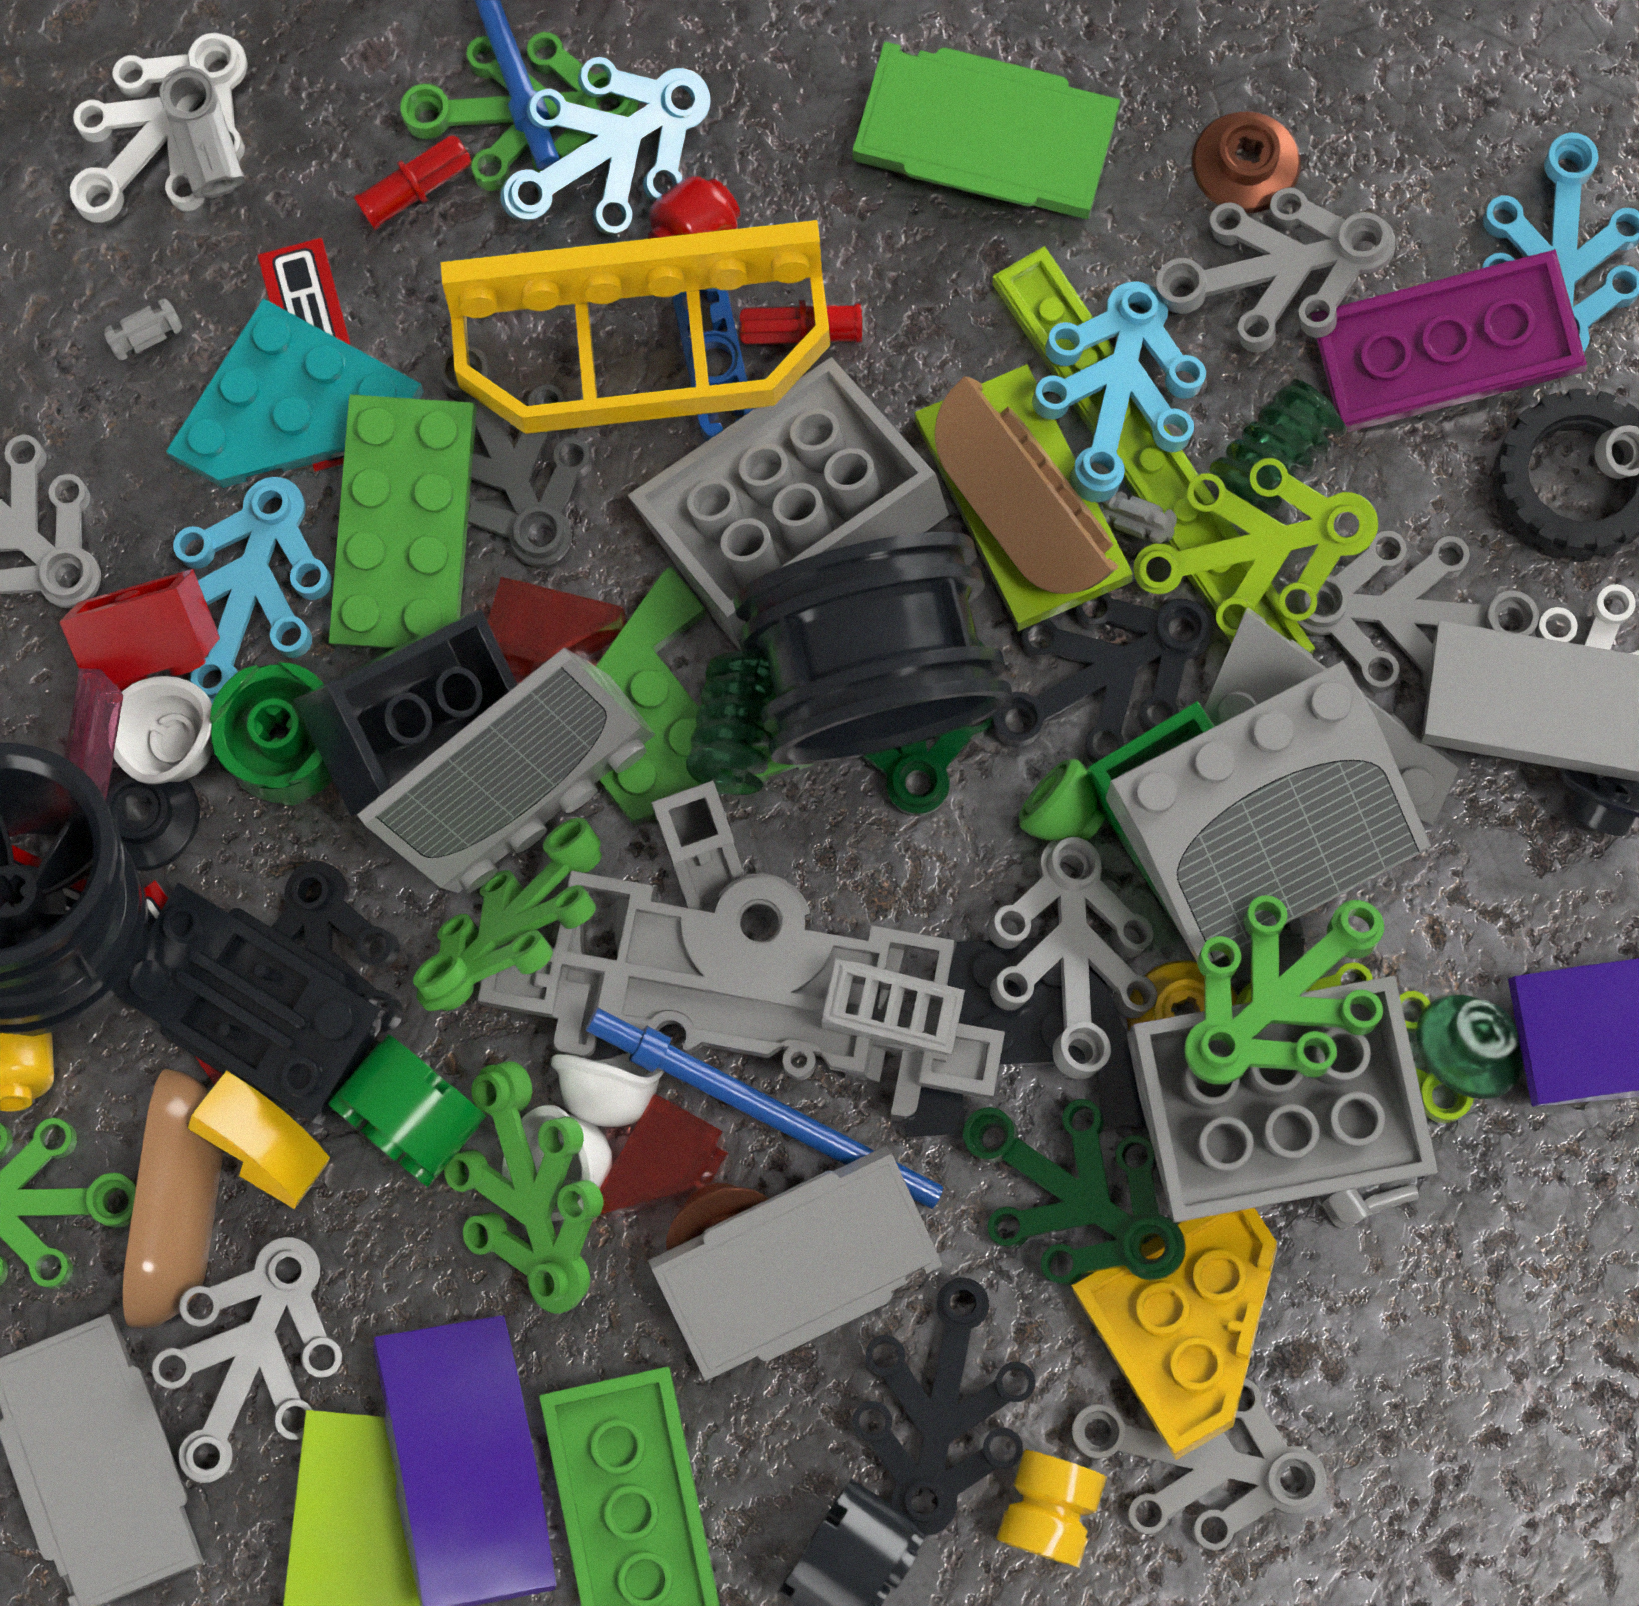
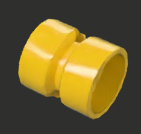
M1024 1449L1013 1483L1018 1492L1023 1495L1022 1502L1009 1504L1008 1510L1004 1512L996 1540L1015 1548L1079 1568L1088 1538H1086L1087 1530L1079 1520L1081 1515L1086 1516L1097 1512L1107 1476L1050 1455Z

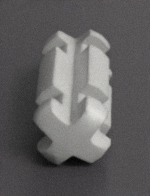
M167 299L159 300L160 307L153 311L150 306H147L119 320L121 326L114 330L111 325L105 328V338L112 352L119 360L127 359L126 352L133 348L137 354L167 339L164 333L173 329L175 334L180 332L182 329L181 321L172 304Z
M1117 492L1111 499L1103 502L1104 508L1102 513L1109 527L1114 522V527L1117 530L1143 540L1149 536L1152 543L1169 542L1175 534L1174 527L1177 517L1170 509L1163 513L1161 506L1134 496L1128 500L1127 495L1123 492Z

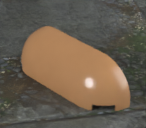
M964 376L945 397L936 419L935 444L943 468L1019 571L1031 583L1043 590L1060 594L1081 592L1101 583L1118 568V565L1110 558L1107 559L1104 554L1113 546L1109 536L1017 414L1009 406L1001 413H998L981 392L983 390L982 384L973 378Z
M164 1069L156 1081L144 1131L123 1276L124 1317L126 1324L132 1329L157 1327L179 1313L181 1296L191 1287L202 1286L207 1270L224 1150L188 1129L191 1115L210 1091L194 1077L172 1069ZM199 1293L192 1295L189 1298L187 1304L192 1300V1298L195 1299Z

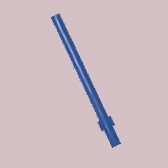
M474 0L511 97L508 109L514 125L518 131L524 132L537 168L544 170L559 161L560 158L549 129L535 126L528 118L527 104L530 98L538 91L533 89L501 1ZM544 98L539 99L536 104L538 115L545 120H550V114Z
M597 1007L586 1026L585 1031L630 1053L629 1061L652 1073L659 1068L844 1165L875 1151L670 1045L671 1037L648 1025L641 1030ZM896 1162L913 1200L933 1209L940 1199L943 1186Z

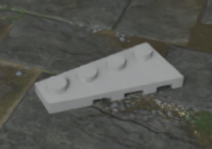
M1247 607L1204 711L1216 727L1327 668L1312 658L1313 654L1291 639L1289 641L1266 624L1264 618ZM1364 696L1378 721L1420 820L1434 826L1457 775L1460 762L1438 746L1422 744V734L1396 715H1390Z

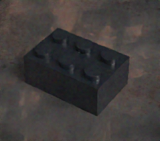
M479 609L446 622L293 700L350 815L353 816L360 813L518 684L482 610Z

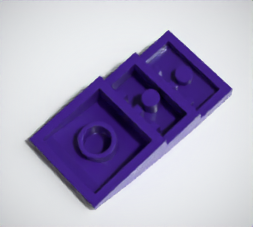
M1639 958L1508 978L1532 1107L1639 1097Z
M501 1315L374 1337L373 1353L386 1408L384 1423L397 1477L395 1493L420 1606H477L554 1591L556 1580L544 1505L521 1386L505 1316Z

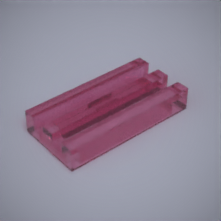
M79 668L65 758L82 769L94 781L106 801L124 695L101 669Z

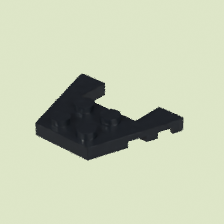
M1025 938L1017 947L1011 949L1001 948L993 943L992 940L957 942L947 986L965 990L958 1023L1005 1032L999 1068L1056 1065L1052 1053L1053 1045L1056 1038L1064 1031L1061 960L1034 984V991L1030 999L1016 1010L1000 1008L994 1003L990 995V985L993 979L1003 969L1017 966L1045 938ZM1089 965L1091 1023L1097 1025L1106 1033L1111 1046L1109 1060L1096 1072L1099 1109L1104 1115L1102 1131L1148 1129L1138 1093L1126 1031L1105 981ZM1008 979L1003 981L1004 989L1009 995L1013 997L1021 996V990L1016 982ZM1069 1046L1068 1052L1076 1062L1085 1064L1084 1052L1077 1046ZM921 1087L917 1110L908 1118L906 1140L962 1138L965 1125L963 1094Z

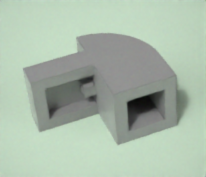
M709 781L655 800L651 804L687 907L715 913L719 902L717 895L732 881L745 876L734 846L735 840L714 781Z

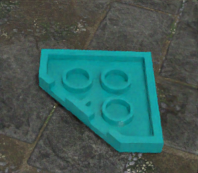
M263 298L166 452L171 460L225 488L247 482L246 477L282 468L283 472L332 459V454L345 451L349 394L420 399L424 390L421 383Z

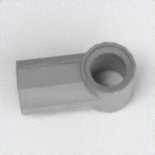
M184 66L170 71L162 80L159 90L160 100L170 123L193 196L195 198H215L233 192L236 187L245 183V179L214 83L210 76L200 68ZM189 94H198L206 98L201 108L193 112H184L176 108L178 102Z

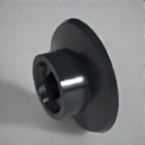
M118 767L97 785L111 811L122 842L126 846L137 871L154 870L170 864L179 858L192 843L199 826L200 806L197 794L188 779L181 782L145 784L132 778L121 767ZM136 802L150 805L147 815L148 819L143 823L130 820L133 810L132 805Z
M1559 768L1562 780L1576 791L1569 807V812L1574 818L1606 834L1615 836L1629 835L1636 817H1639L1638 781Z

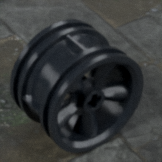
M925 532L861 542L810 556L780 567L755 579L736 593L733 598L736 616L740 620L747 622L740 632L744 648L754 653L766 654L777 697L769 702L760 713L764 729L772 733H779L768 744L770 755L774 762L787 765L816 764L885 752L963 729L997 714L1012 703L1014 697L1010 683L1005 680L996 679L1005 670L1003 654L996 648L980 646L969 602L978 597L985 588L980 569L971 566L977 557L971 537L954 532Z
M0 743V1033L32 1037L51 1033L82 1020L106 1003L119 990L132 972L143 949L148 926V904L141 877L126 846L122 842L111 811L94 781L82 769L59 754L32 745ZM25 834L57 836L39 868L31 865H15L10 837ZM89 876L77 901L70 910H66L67 900L63 889Z

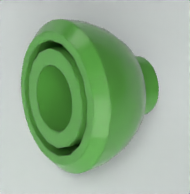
M1078 759L1062 761L1034 788L1019 814V826L1022 830L1031 836L1049 841H1061L1069 837H1078L1088 841L1098 831L1105 819V815L1097 809L1096 790L1087 775V768Z

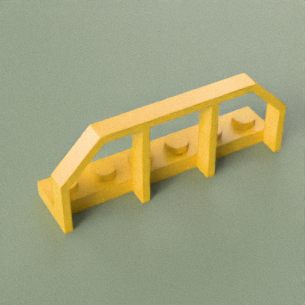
M817 220L441 262L442 285L451 316L454 369L458 386L525 434L775 406L830 346ZM809 278L815 319L814 328L766 379L709 386L699 290L712 288L734 290L748 284L774 281L796 283ZM686 291L696 387L597 398L589 302L609 304L618 299L649 295L671 297ZM575 304L583 400L526 406L470 367L466 316L470 318H484L498 312L525 309L547 311L556 306Z

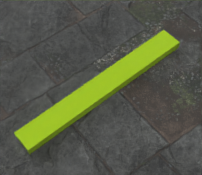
M1045 246L993 276L992 285L1053 376L1065 379L1113 355L1114 348L1109 340H1106L1083 350L1080 359L1070 366L1057 365L1047 357L1045 345L1049 333L1055 325L1072 323L1078 326L1093 317ZM1067 339L1056 340L1057 345L1064 350L1075 349L1074 344ZM1105 388L1073 404L1093 436ZM1130 396L1117 448V455L1123 461L1125 469L1123 481L1134 497L1161 506L1163 513L1170 509L1176 515L1175 534L1169 542L1164 543L1170 544L1177 551L1238 537L1239 534L1230 521L1214 511H1199L1190 504L1187 497V489L1191 480L1198 473L1182 450L1167 452L1157 446L1153 439V428ZM1164 425L1165 431L1172 436L1166 425ZM1200 481L1194 488L1196 500L1202 504H1212L1215 502V498L1204 482ZM1255 559L1186 575L1215 620L1218 606L1223 600L1233 596ZM1270 583L1255 607L1254 612L1264 618L1266 624L1289 641L1291 639L1313 654L1315 647L1298 622L1290 620L1282 614L1278 603L1279 594L1272 583ZM1239 604L1229 605L1223 612L1224 622L1230 627H1239L1246 609ZM1225 633L1232 644L1235 636Z

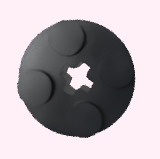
M851 1478L803 1549L804 1551L800 1556L799 1562L795 1568H791L777 1593L795 1606H881L891 1587L897 1589L918 1556L916 1552L927 1534L918 1529V1522Z

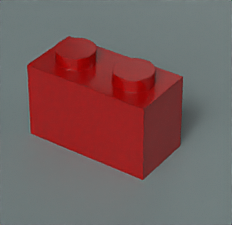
M193 569L77 602L60 621L88 691L110 685L113 692H122L130 685L147 679L148 674L168 669L171 676L191 672L206 663L205 657L220 639Z

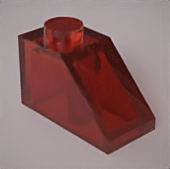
M505 577L500 578L488 619V624L515 680L519 682L526 679L563 648H566L582 659L614 642L627 623L623 606Z
M654 1093L600 1188L603 1196V1209L598 1217L608 1221L689 1198L698 1190L701 1183L705 1185L714 1184L729 1157V1153L721 1149L726 1140L723 1131Z

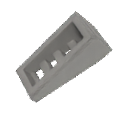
M836 958L822 1017V1029L951 1056L965 990ZM852 983L864 985L858 1016L845 1013ZM878 988L890 990L884 1023L871 1020ZM904 994L917 996L910 1029L897 1026ZM930 999L942 1001L935 1036L923 1033Z

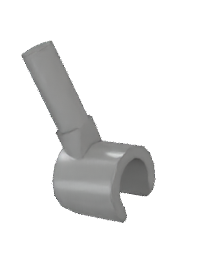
M1410 1184L1374 1194L1368 1199L1363 1200L1357 1189L1336 1192L1322 1202V1207L1337 1228L1345 1230L1356 1225L1371 1214L1380 1212V1210L1418 1200L1419 1194L1416 1186Z

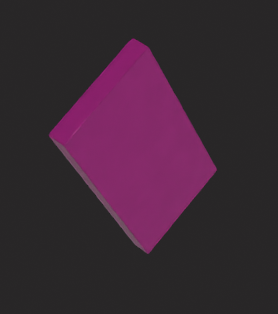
M1556 249L1338 306L1336 308L1337 324L1334 330L1324 337H1316L1341 434L1587 371L1586 358ZM1324 310L1311 313L1313 322H1321L1329 316Z

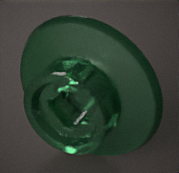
M1448 995L1432 1001L1422 1011L1416 1028L1418 1049L1428 1069L1445 1086L1470 1098L1492 1099L1506 1094L1516 1085L1523 1068L1519 1037L1513 1020L1500 1006L1468 995ZM1474 1035H1476L1479 1038V1043L1475 1041L1476 1037Z

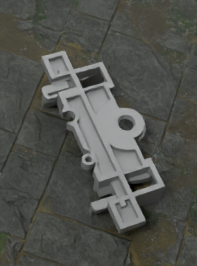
M571 871L568 888L574 885H581L588 894L591 889L618 895L615 924L617 960L584 955V923L572 929H566L560 923L553 955L549 962L541 969L531 974H521L516 966L513 965L483 979L481 982L478 996L480 1005L558 1019L554 1036L556 1049L561 1053L586 1059L594 1053L598 1037L585 1031L597 1007L641 1030L647 1025L657 1031L669 1024L680 1026L686 1032V1041L683 1049L689 1055L702 1046L770 1058L781 1049L786 1050L783 1055L784 1070L789 1077L795 1080H804L813 1074L816 1067L815 1055L822 1056L831 1070L845 1072V1079L855 1081V1078L880 1083L885 1052L889 1051L891 1056L901 1058L891 1110V1120L902 1122V1120L916 1112L921 1087L993 1100L1005 1035L1003 1031L958 1023L952 1055L948 1056L822 1029V1017L836 958L899 973L905 947L939 953L933 982L947 985L955 940L871 925L868 941L805 930V917L811 915L803 895L785 879L764 873L742 876L725 886L717 895L719 902L715 913L658 903V897L653 885ZM766 905L776 912L779 919V927L775 935L770 939L761 942L753 941L742 932L740 927L741 917L751 906ZM513 941L497 947L494 951L510 945ZM851 984L845 1013L858 1016L864 985ZM878 988L871 1020L884 1023L886 1010L882 1008L889 998L890 990ZM930 999L923 1033L936 1035L942 1001ZM900 1013L897 1026L910 1029L912 1015ZM797 1056H803L806 1058L807 1063L802 1068H796L792 1065V1060Z

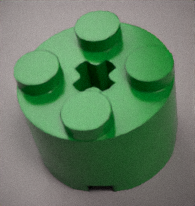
M278 662L279 664L251 666L232 676L222 686L211 707L210 721L212 723L211 737L215 754L234 780L251 795L265 801L282 803L284 805L293 806L300 804L305 799L321 792L333 781L293 700L324 683L309 670L293 663ZM275 727L283 731L290 730L288 735L282 740L276 737L272 739L269 736V733Z
M389 1034L381 1043H378L327 1103L356 1128L365 1119L368 1120L360 1131L394 1161L405 1151L406 1154L398 1163L427 1188L445 1169L486 1118V1115L463 1094L448 1084L432 1068Z

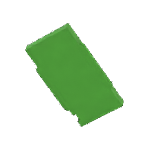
M884 41L854 144L853 161L904 173L911 178L1023 206H1036L1089 220L1119 111L1120 99L1069 87L1068 80L1059 75L949 48H941L936 54L920 50L918 56L903 53L901 45Z

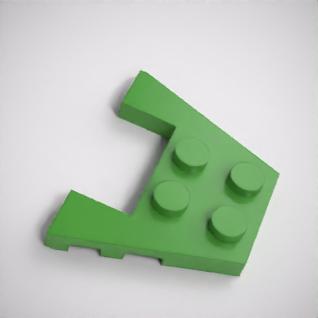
M671 566L662 572L596 666L613 678L656 734L643 744L647 751L639 761L620 773H616L612 769L598 781L633 826L656 819L651 802L703 783L714 781L718 794L744 785L750 787L768 781L770 776L797 767L800 770L814 765H787L774 762L771 758L768 744L779 733L769 732L764 729V726L735 748H731L656 652L706 616L705 608Z

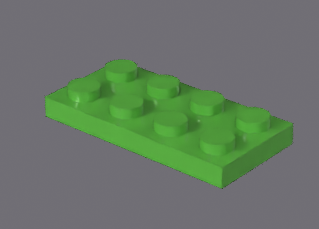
M349 394L329 644L343 647L392 650L446 622L460 617L477 407L474 403Z
M669 1366L539 1395L581 1606H720L671 1368Z

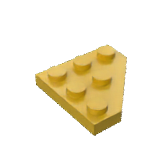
M1255 1208L1187 1220L1178 1224L1185 1238L1186 1253L1178 1270L1165 1279L1156 1281L1144 1280L1135 1276L1126 1266L1096 1271L1072 1285L1074 1295L1175 1460L1234 1426L1277 1252V1241ZM1157 1236L1143 1244V1256L1150 1260L1159 1258L1165 1249L1164 1240Z

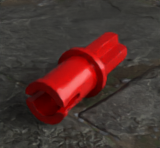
M455 135L448 136L407 164L400 160L396 163L399 167L398 170L353 198L373 229L376 230L380 227L379 225L414 202L420 200L422 204L428 201L426 197L428 193L471 165L470 155Z
M799 300V306L745 307L741 309L739 315L740 339L746 345L798 344L815 326L813 306H806L805 300ZM861 304L847 306L826 305L830 343H862Z

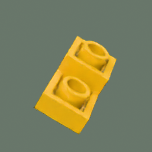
M227 1070L193 1112L188 1125L190 1131L242 1161L240 1177L293 1209L303 1199L328 1165L330 1159L322 1147L286 1112Z

